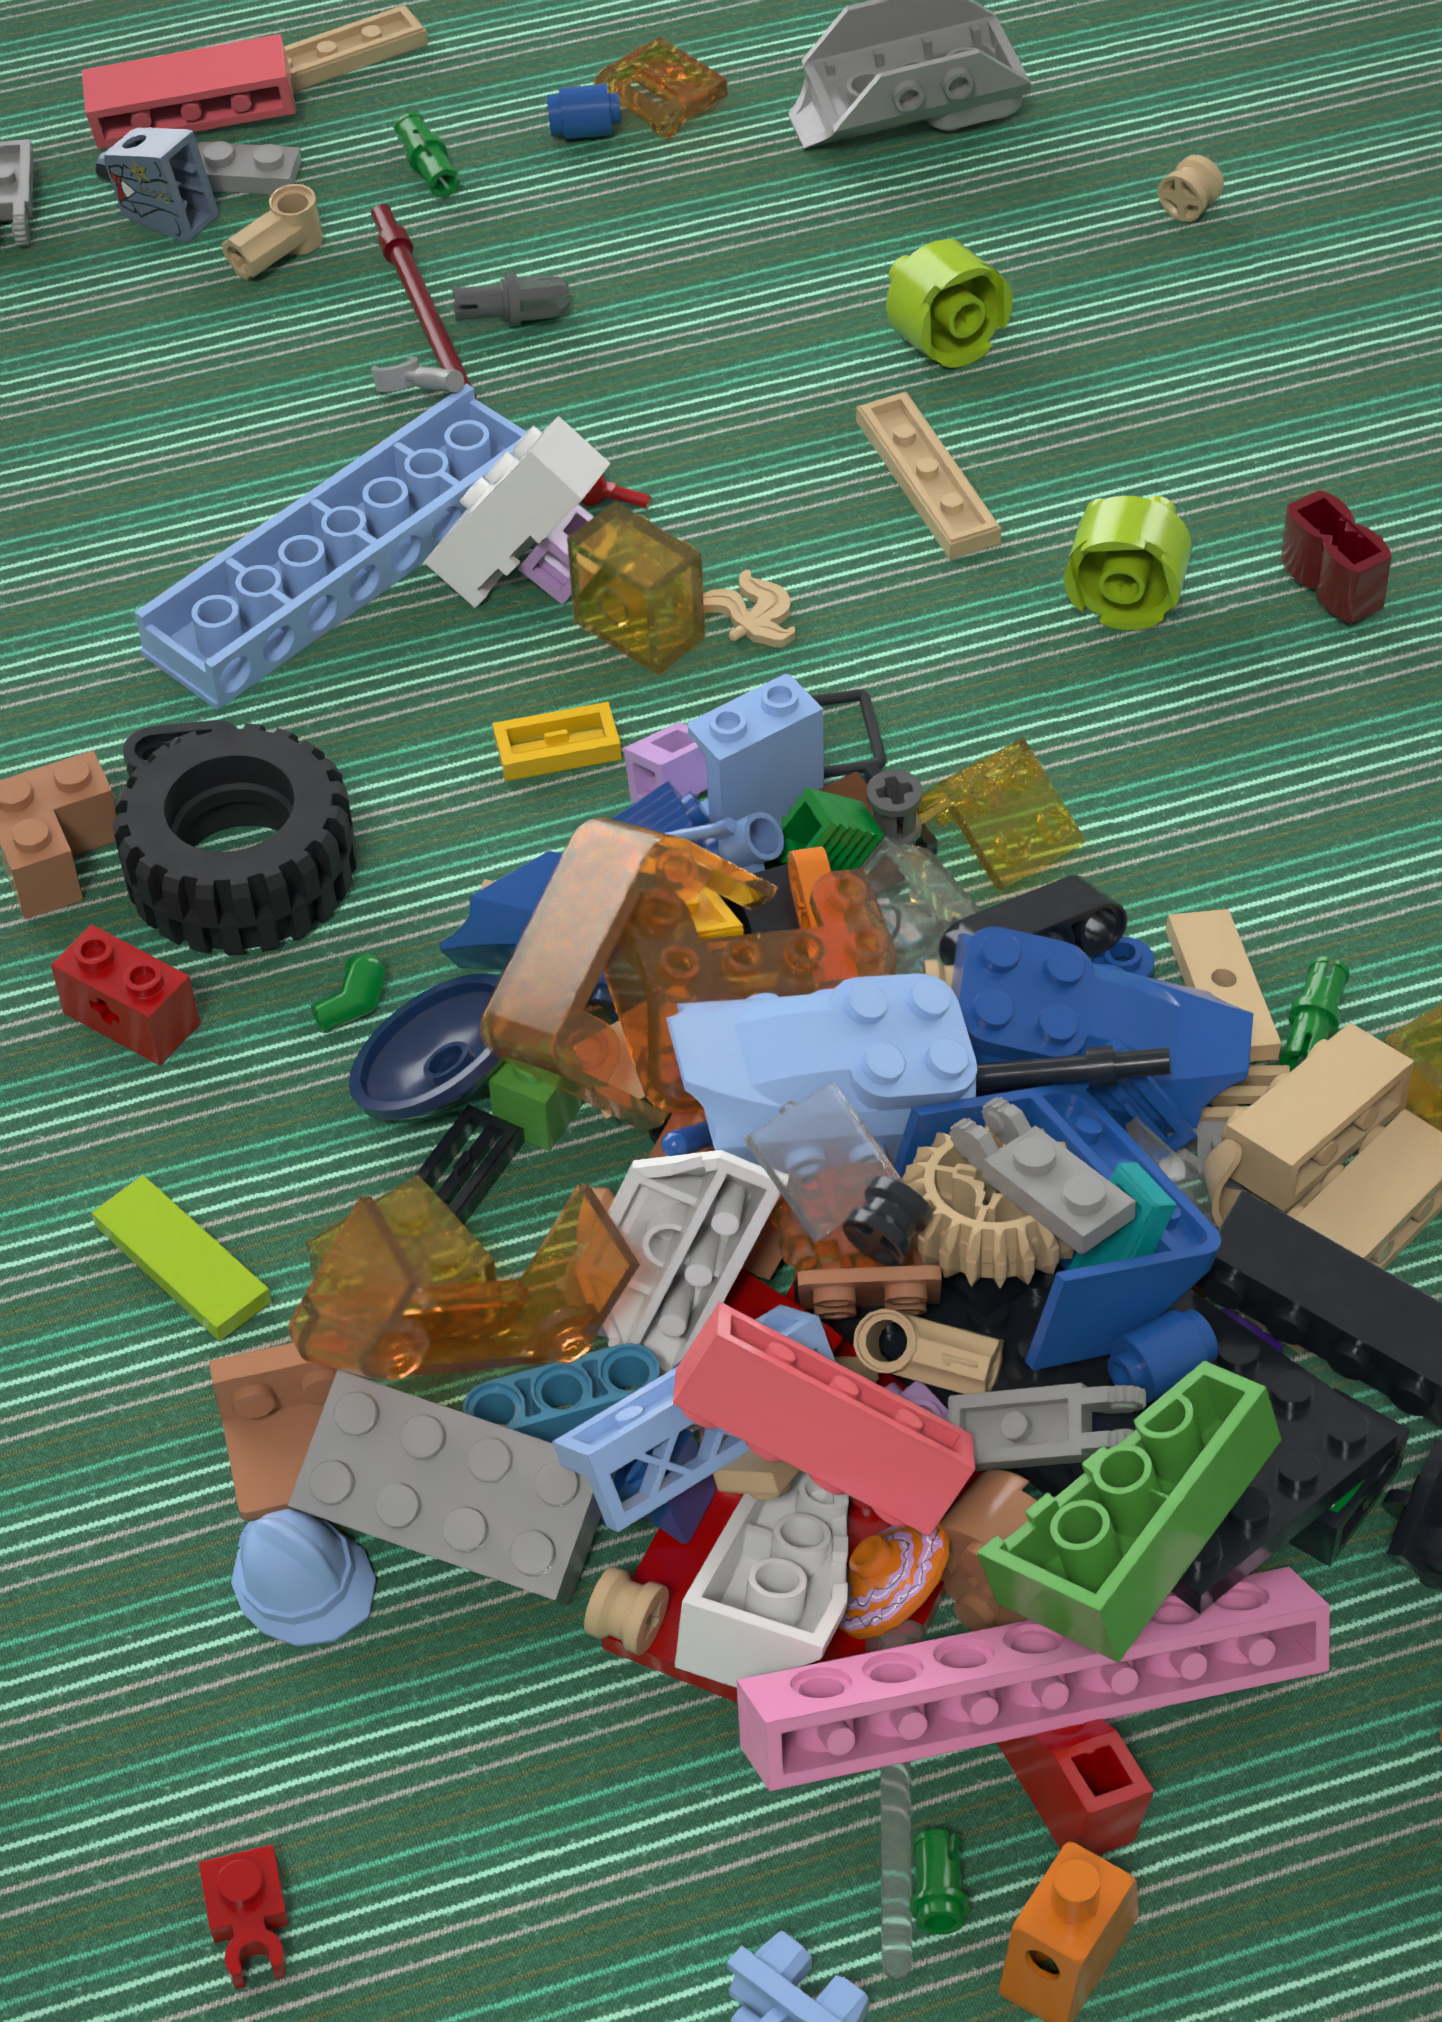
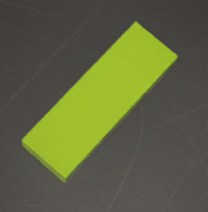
M144 1175L91 1212L95 1227L218 1341L223 1340L272 1302L267 1286Z

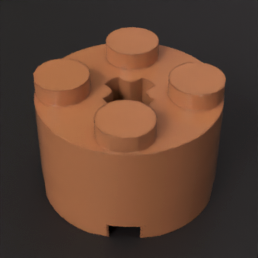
M988 1470L981 1473L940 1520L942 1529L950 1536L949 1560L940 1580L944 1581L945 1591L956 1601L953 1605L955 1616L971 1631L1030 1620L996 1603L976 1553L996 1535L1003 1541L1028 1521L1025 1511L1037 1502L1033 1497L1022 1491L1029 1481L1008 1471Z

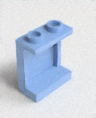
M784 674L688 722V736L706 756L708 799L701 802L710 817L711 822L708 824L716 823L727 817L737 821L752 813L764 812L775 818L778 824L781 825L782 816H788L789 807L796 804V797L803 796V788L818 790L824 787L823 708L789 674Z

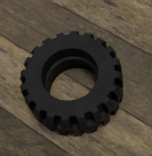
M245 723L244 729H230L228 724L211 726L212 732L198 736L195 731L180 736L177 740V745L171 748L163 745L153 752L148 758L149 765L147 767L141 764L127 780V788H124L118 797L115 806L116 818L113 821L114 837L131 902L136 905L138 915L144 922L155 929L158 928L161 936L179 945L186 940L190 949L211 954L213 948L224 949L227 956L245 955V949L261 947L262 952L279 948V941L290 936L294 941L298 940L312 930L311 923L315 920L323 923L337 908L336 900L341 901L347 895L353 882L352 873L357 868L355 836L347 787L343 785L342 774L335 763L325 758L324 752L307 740L299 744L298 736L279 728L274 733L267 732L266 728L261 724ZM261 826L278 831L267 840L242 850L215 852L195 847L205 838L233 827Z

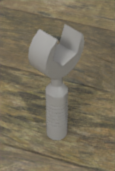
M414 356L406 357V362L396 366L379 368L374 365L371 367L375 388L378 392L396 391L414 385L423 389L458 392L464 385V377L460 371L426 366L420 367L418 357Z

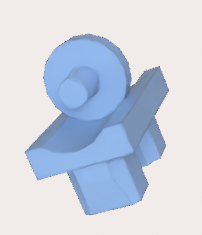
M783 1931L778 1932L760 1947L755 1954L741 1946L727 1962V1969L734 1974L729 1988V1996L742 2005L733 2015L730 2022H863L868 2014V1996L845 1977L836 1975L816 2000H813L797 1988V1985L812 1969V1957L801 1944Z

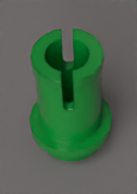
M945 1829L926 1830L917 1834L913 1839L916 1893L910 1898L909 1912L917 1920V1925L922 1931L934 1935H946L958 1931L964 1924L963 1919L970 1913V1899L967 1894L962 1892L960 1859L962 1840L956 1833L949 1836V1830Z

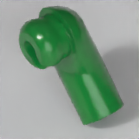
M360 953L349 958L344 968L346 972L341 991L311 1004L314 1019L322 1033L370 1014L377 1008L386 974L384 965L374 954Z

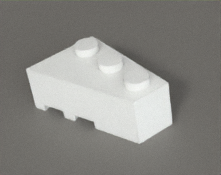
M559 416L542 432L535 426H532L510 451L516 458L507 451L485 475L486 479L481 476L459 501L467 509L424 561L428 567L474 608L486 598L503 573L507 576L519 564L518 558L535 542L539 544L583 500L611 464Z

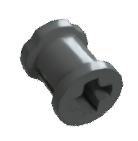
M899 769L885 770L877 773L870 779L867 785V802L873 810L872 817L884 833L877 847H881L889 852H901L913 847L916 840L922 834L921 819L916 812L922 801V784L916 776L907 771ZM892 787V800L887 797V788ZM897 821L899 824H902L901 834H897Z

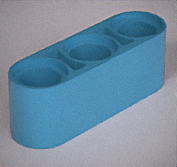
M634 1343L615 1345L479 1384L466 1395L463 1403V1413L495 1424H506L503 1427L552 1443V1441L659 1378V1361L655 1354L643 1345ZM630 1386L639 1387L635 1390H622L623 1388ZM560 1405H572V1407L567 1409H556Z

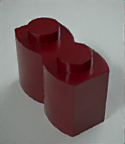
M1318 490L1288 504L1281 549V560L1288 573L1303 585L1316 589V594L1321 604L1331 614L1345 622L1352 624L1383 609L1392 559L1391 551L1385 541L1374 531L1355 523L1350 509L1340 499L1325 491Z

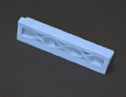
M779 1305L755 1319L835 1362L819 1316ZM677 1367L552 1441L562 1467L588 1478L607 1528L616 1532L631 1525L751 1450L744 1440L719 1427L715 1429L706 1428L697 1457L684 1465L669 1461L679 1432L694 1423L682 1412L680 1407L673 1404ZM724 1434L729 1435L728 1438L722 1441ZM654 1448L652 1455L646 1454L647 1451ZM634 1459L649 1463L639 1492L621 1503L610 1474ZM666 1469L673 1471L668 1475L664 1476Z

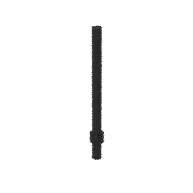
M1114 1045L1086 1047V1054L976 1063V1091L1088 1081L1090 1088L1117 1086L1118 1079L1170 1075L1172 1074L1170 1049L1165 1047L1115 1052Z

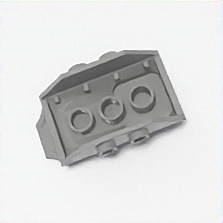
M870 0L846 6L801 60L805 79L801 93L792 109L788 112V115L803 150L841 138L926 120L929 125L942 131H955L961 127L993 119H1003L1016 112L1022 105L1023 95L1029 94L1031 82L995 13L976 1Z

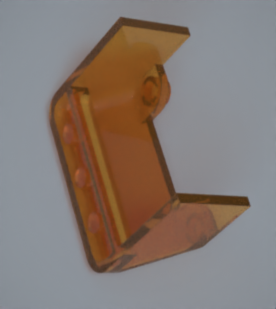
M599 817L586 821L571 835L482 1013L479 1024L482 1042L496 1057L642 1131L662 1126L668 1113L608 1083L619 1061L620 1043L615 1031L609 1024L584 1011L592 992L641 893L662 904L681 905L698 896L705 886L752 911L773 899L778 887L689 840L611 818Z
M589 1183L578 1184L521 1279L419 1287L422 1282L372 1196L359 1197L291 1318L287 1330L289 1337L303 1360L373 1379L397 1380L407 1376L557 1361L569 1363L579 1359L589 1351L594 1337L639 1268L640 1263Z

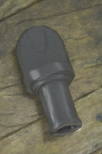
M516 272L505 273L504 278L500 279V284L459 288L454 286L452 287V293L455 300L453 302L455 321L503 317L504 322H509V326L514 327L521 326V321L558 317L563 315L570 305V299L563 296L569 292V285L558 276L517 277Z

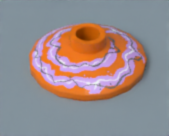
M941 1522L938 1523L930 1536L910 1526L899 1528L890 1525L877 1535L866 1538L855 1548L850 1557L849 1566L846 1569V1583H848L846 1612L839 1624V1629L859 1640L879 1637L901 1625L923 1605L939 1583L949 1560L950 1536L942 1529Z

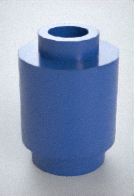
M607 83L558 88L559 94L546 95L551 136L563 135L564 140L612 135V125L621 124L618 93L608 94Z
M1192 1309L1184 1312L1170 1310L1112 1341L1110 1347L1111 1357L1107 1363L1109 1375L1114 1385H1133L1144 1388V1391H1146V1403H1149L1163 1396L1203 1361L1211 1363L1216 1360L1218 1344L1215 1334L1207 1320L1197 1311Z

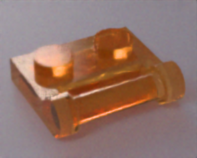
M660 36L603 68L594 80V84L607 83L608 94L618 93L619 103L648 121L651 129L666 139L677 134L684 121L728 96L726 78ZM635 81L666 103L659 105L630 86L629 83Z

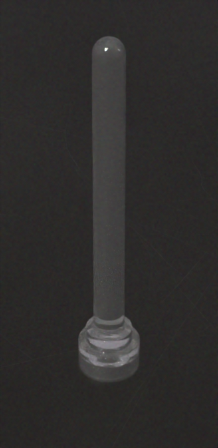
M905 1620L901 1625L879 1637L865 1639V1653L924 1642V1628L917 1622ZM911 1761L881 1767V1965L885 1975L894 1980L907 1977L912 1969V1913L909 1904L912 1897Z

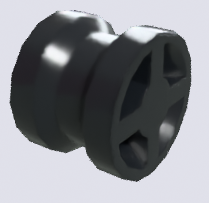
M877 1176L865 1190L864 1198L866 1203L862 1209H854L843 1222V1232L851 1244L867 1257L888 1266H900L911 1252V1237L913 1234L921 1233L927 1228L933 1218V1212L926 1200L910 1186L890 1177Z

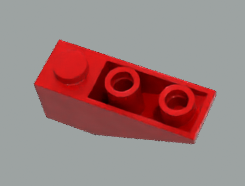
M1101 1718L1085 1722L1084 1724L997 1742L1060 1850L1069 1841L1098 1855L1134 1842L1154 1790L1117 1730Z

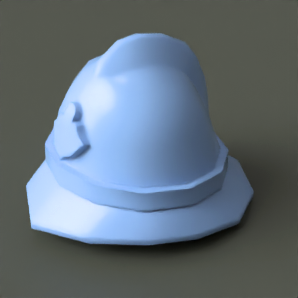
M284 1509L268 1513L258 1520L248 1522L240 1535L238 1545L240 1549L237 1552L231 1584L242 1613L263 1634L297 1647L337 1641L369 1619L376 1579L362 1547L335 1529L326 1520L317 1519L312 1514L303 1511Z

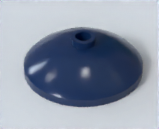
M487 973L457 977L440 983L417 995L390 1015L373 1032L361 1048L353 1063L349 1077V1089L352 1098L367 1115L376 1119L407 1121L426 1117L466 1100L490 1079L511 1051L517 1039L522 1020L523 1009L519 995L506 979Z

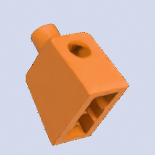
M1068 1841L1064 1844L1011 1929L999 1986V1995L1045 2022H1074L1138 1919L1137 1880L1129 1873L1074 1842ZM1051 1958L1058 1966L1060 1974L1048 1973L1036 1964L1050 1961Z

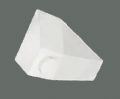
M802 1470L793 1478L790 1489L781 1496L769 1500H756L750 1494H744L682 1601L675 1668L737 1688V1680L802 1667L820 1660L846 1612L848 1583H846L848 1556L847 1510L849 1495L846 1493L835 1495L825 1491L813 1482L809 1474Z

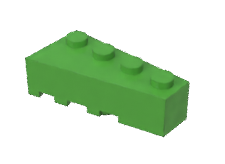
M1206 1361L1200 1363L1133 1420L1136 1430L1117 1446L1109 1449L1102 1446L1082 1463L1085 1473L1054 1498L1047 1492L1025 1511L1028 1521L1003 1541L996 1535L976 1552L997 1604L1117 1663L1120 1662L1281 1442V1436L1266 1386Z

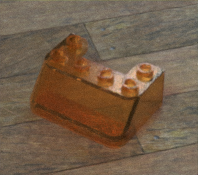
M865 868L828 872L816 880L810 894V907L818 927L700 939L689 908L680 898L669 892L644 890L618 894L598 957L642 1090L646 1098L654 1106L675 1114L697 1112L699 1109L704 1110L699 1101L684 1090L666 1018L679 1013L677 1004L741 1000L760 993H774L778 997L808 995L822 989H835L842 981L854 977L896 975V948Z

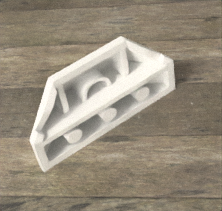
M723 1150L633 1160L581 1267V1274L596 1314L609 1338L608 1346L612 1347L627 1343L645 1346L658 1359L660 1376L669 1372L687 1353L718 1302H724L785 1187L787 1177Z

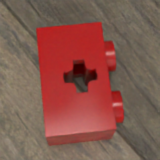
M92 924L51 964L64 1014L159 1066L200 1025L189 975Z

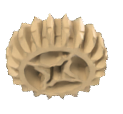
M985 1125L984 1128L990 1132L988 1126ZM937 1132L932 1147H918L913 1164L906 1166L902 1183L919 1193L929 1204L933 1212V1218L927 1228L921 1233L913 1234L910 1239L911 1246L918 1247L923 1264L939 1262L944 1278L958 1272H963L971 1287L981 1277L993 1278L999 1289H1001L1007 1277L1016 1276L1029 1285L1035 1269L1048 1274H1054L1059 1259H1072L1074 1249L984 1180V1174L971 1165L967 1158H963L960 1153H957V1149L953 1147V1142L950 1140V1135ZM990 1132L998 1148L1001 1149L1002 1147H1004L1005 1144L1001 1142L1000 1138L998 1136L995 1137V1135L992 1132ZM1058 1142L1059 1144H1061L1063 1147L1066 1148V1143H1065V1142Z

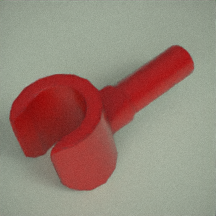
M603 473L580 503L589 506L599 504L605 499H615L648 509L651 495L607 482Z

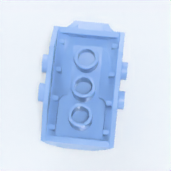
M915 973L854 977L842 981L835 989H822L808 995L778 997L774 993H760L741 1000L677 1004L679 1013L666 1018L684 1090L703 1106L714 1149L717 1151L723 1150L780 1175L785 1174V1177L788 1179H805L821 1171L848 1169L853 1174H867L877 1171L895 1162L912 1107L976 1097V1058L958 999L953 990L943 980L929 974Z

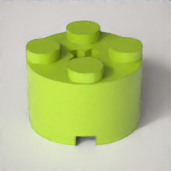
M950 238L926 244L910 256L905 255L898 258L889 270L891 284L887 294L886 311L891 327L933 361L939 362L942 366L949 368L963 367L983 357L994 346L989 342V339L993 336L998 326L1004 330L1010 320L1013 297L1009 283L997 270L956 239Z
M1115 496L1107 499H1095L1087 505L1085 513L1079 522L1064 574L1066 593L1076 608L1083 613L1085 607H1087L1092 612L1101 616L1100 624L1120 630L1146 629L1163 621L1164 614L1172 607L1174 609L1179 602L1192 550L1190 533L1184 522L1176 514L1174 503L1162 496H1151L1148 498Z

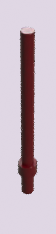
M379 204L375 206L371 216L379 232L378 245L384 258L388 262L393 263L439 367L460 371L464 377V385L468 384L472 387L412 256L414 248L406 229L398 225L388 205Z

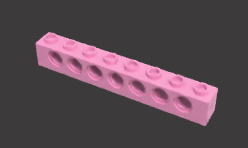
M1284 1567L1247 1575L1201 1614L1170 1592L1119 1663L1032 1620H1026L737 1680L740 1748L767 1789L774 1791L1016 1739L1067 1726L1084 1724L1085 1722L1101 1718L1103 1720L1323 1673L1329 1671L1330 1605L1290 1567Z

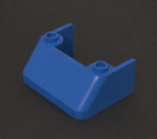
M1048 1085L912 1107L890 1178L902 1182L906 1166L913 1164L918 1147H932L937 1132L950 1135V1127L963 1118H970L978 1126L984 1127L986 1123L982 1118V1106L997 1096L998 1098L1002 1097L1004 1100H1008L1010 1105L1014 1104L1022 1110L1031 1128L1037 1126L1039 1129L1044 1128L1045 1133L1055 1141L1065 1142L1067 1150L1110 1181L1118 1163L1137 1162L1177 1204L1154 1254L1068 1270L1072 1259H1059V1263L1066 1271L1057 1272L1026 1357L1025 1362L1032 1370L1110 1355L1111 1343L1115 1338L1166 1313L1211 1270L1221 1245V1236L1218 1230L1090 1094L1067 1085Z

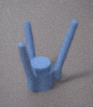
M764 812L752 813L737 821L727 817L713 824L661 833L656 837L657 843L661 846L719 838L718 849L721 858L727 865L740 871L736 878L765 870L764 864L776 859L784 847V835L780 825L775 818Z

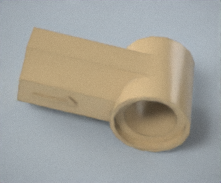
M290 184L276 189L269 199L271 210L222 243L224 257L229 261L237 275L248 281L286 254H308L315 251L322 244L323 234L315 193L310 187L302 184Z
M879 1309L870 1312L859 1322L854 1332V1348L857 1357L865 1367L875 1372L893 1374L961 1394L992 1392L994 1385L997 1383L1003 1361L1004 1341L1001 1339L917 1317L909 1312ZM896 1322L905 1330L907 1347L901 1357L890 1362L881 1354L879 1337L885 1327Z

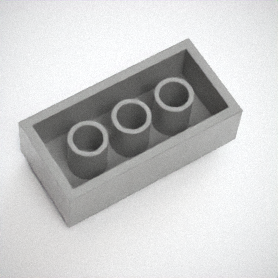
M338 1369L288 1503L289 1507L567 1605L571 1603L601 1517V1511L588 1478L562 1467L552 1443ZM616 1471L610 1474L612 1480H614Z

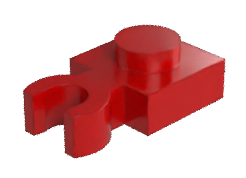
M273 1844L198 1862L213 1942L218 1943L231 1940L225 1951V1964L233 1986L236 1989L245 1987L243 1965L247 1959L254 1955H264L270 1959L275 1979L285 1977L287 1963L279 1938L269 1931L289 1925Z

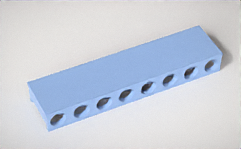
M468 384L463 385L460 391L453 392L137 610L135 617L142 644L140 649L141 655L218 711L421 566L467 509L459 502L464 494L481 476L486 479L485 475L507 451L516 458L510 451L524 436L526 431L476 400L474 388Z

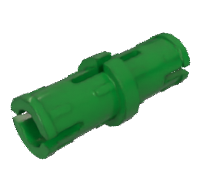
M408 112L400 116L395 122L394 131L407 150L406 157L408 163L415 172L422 174L433 195L443 198L450 196L459 188L461 180L458 172L452 167L447 158V147L440 137L431 133L421 114Z
M1329 956L1317 957L1309 964L1303 994L1294 1000L1290 1010L1289 1022L1292 1028L1280 1056V1065H1289L1290 1072L1296 1068L1299 1056H1305L1306 1059L1310 1050L1317 1042L1322 1039L1328 1040V1037L1337 1032L1341 1020L1338 1004L1350 976L1347 965L1339 959L1335 961L1330 978L1324 976L1330 959Z

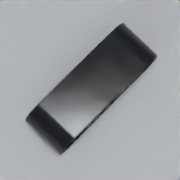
M1079 875L1067 876L953 923L940 941L939 956L946 966L954 965L958 934L967 933L974 935L978 930L987 927H1003L1070 943L1080 948L1088 958H1091L1115 946L1126 930L1128 918L1126 910L1118 902L1085 877Z

